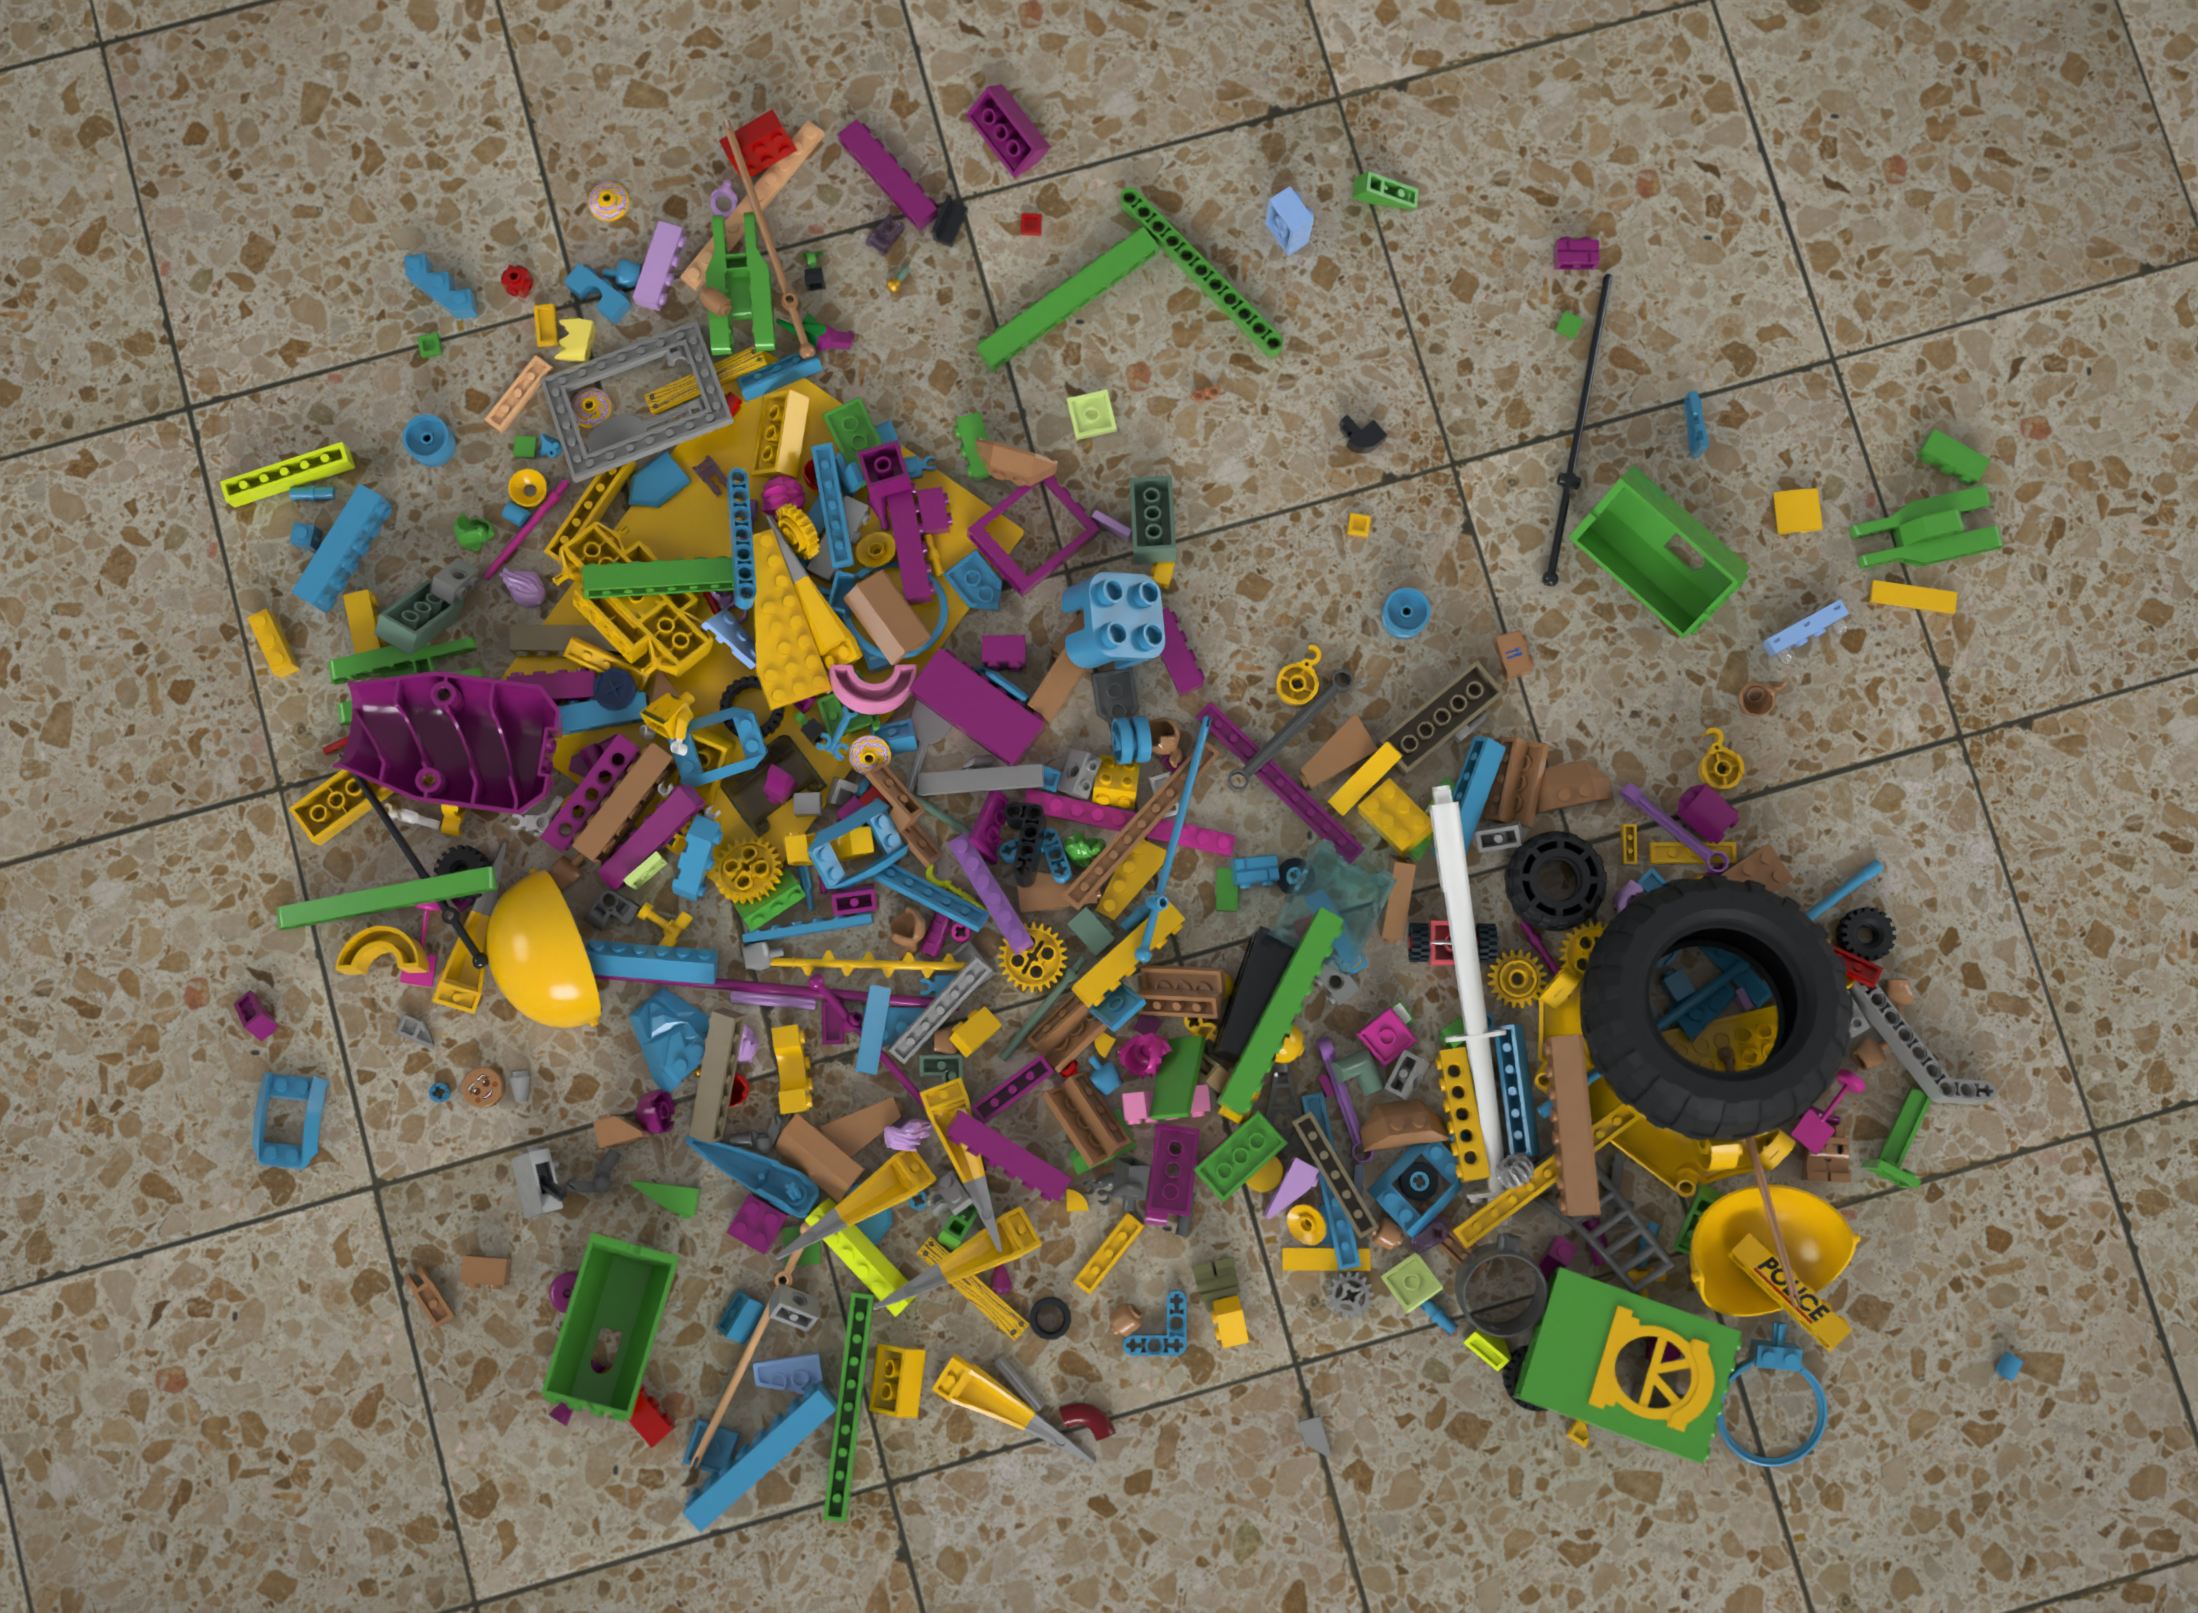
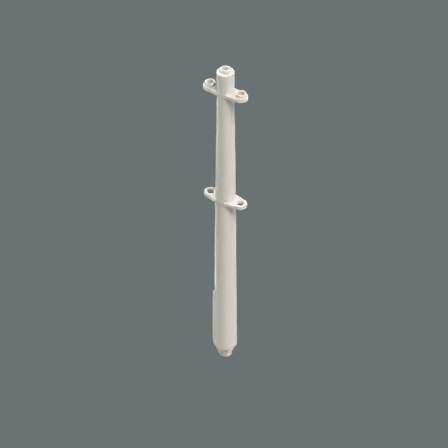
M1450 785L1432 787L1434 805H1429L1440 888L1441 892H1444L1465 1034L1445 1037V1042L1466 1041L1471 1078L1490 1171V1177L1487 1179L1488 1189L1467 1193V1199H1470V1203L1482 1202L1483 1198H1487L1489 1203L1507 1189L1498 1180L1495 1173L1497 1164L1501 1163V1159H1504L1489 1039V1037L1505 1035L1506 1029L1488 1031L1459 801H1452ZM1512 1215L1498 1226L1508 1225V1221L1512 1220Z

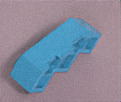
M425 253L404 256L406 277L415 287L457 319L478 317L477 297L471 289L455 290L454 279L448 271L433 273L432 262Z
M696 814L685 839L687 845L679 859L677 866L679 873L677 877H674L672 883L674 894L696 903L699 897L705 895L707 890L705 875L708 870H712L715 864L713 849L715 844H720L723 837L720 823Z

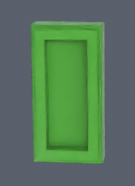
M1217 868L1216 911L1237 912L1238 886L1233 885L1231 868Z

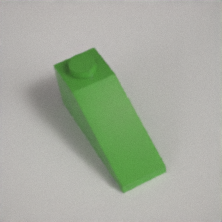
M1367 171L1354 178L1352 198L1368 204L1415 210L1417 209L1419 189Z
M632 1181V1186L670 1212L678 1213V1218L691 1219V1215H697L701 1188Z
M1700 1183L1674 1242V1249L1690 1256L1691 1239L1695 1227L1703 1213L1721 1198L1720 1191Z
M973 1203L957 1215L952 1213L937 1241L953 1251L959 1247L978 1215Z

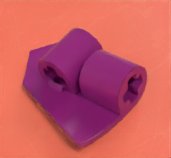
M618 734L598 744H592L572 756L569 771L585 778ZM615 753L612 756V761L616 765H622L625 758L621 753ZM629 762L625 770H627L632 763ZM607 770L599 773V778L611 776V773Z

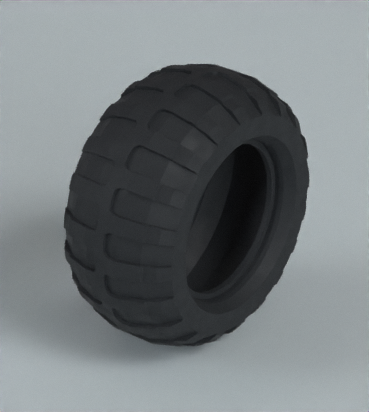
M1704 875L1703 878L1689 880L1676 879L1664 883L1663 886L1648 893H1643L1632 900L1612 919L1590 952L1580 984L1579 996L1581 998L1582 1012L1580 1024L1582 1034L1587 1039L1588 1046L1592 1052L1593 1057L1591 1059L1600 1075L1603 1074L1608 1083L1614 1088L1618 1099L1626 1106L1630 1105L1646 1116V1120L1661 1129L1668 1128L1694 1140L1740 1141L1782 1127L1809 1109L1832 1085L1841 1061L1849 1049V1022L1853 1016L1852 994H1849L1847 991L1845 963L1841 956H1836L1828 942L1829 934L1819 922L1815 924L1799 909L1801 905L1788 896L1782 898L1766 890V885L1756 881L1745 880L1740 882L1728 880L1727 876ZM1698 946L1714 947L1741 957L1761 974L1773 994L1778 1014L1776 1039L1770 1054L1762 1064L1741 1071H1717L1699 1066L1687 1060L1670 1046L1660 1033L1650 1006L1651 978L1655 966L1661 958L1684 948Z

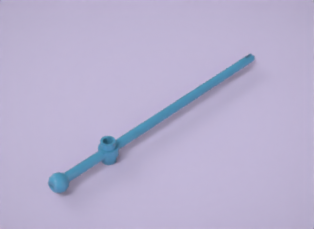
M1208 715L1204 716L1156 892L1146 899V906L1151 911L1141 947H1138L1134 954L1135 959L1146 963L1151 958L1149 947L1159 911H1163L1168 906V899L1164 896L1211 723V717H1208Z

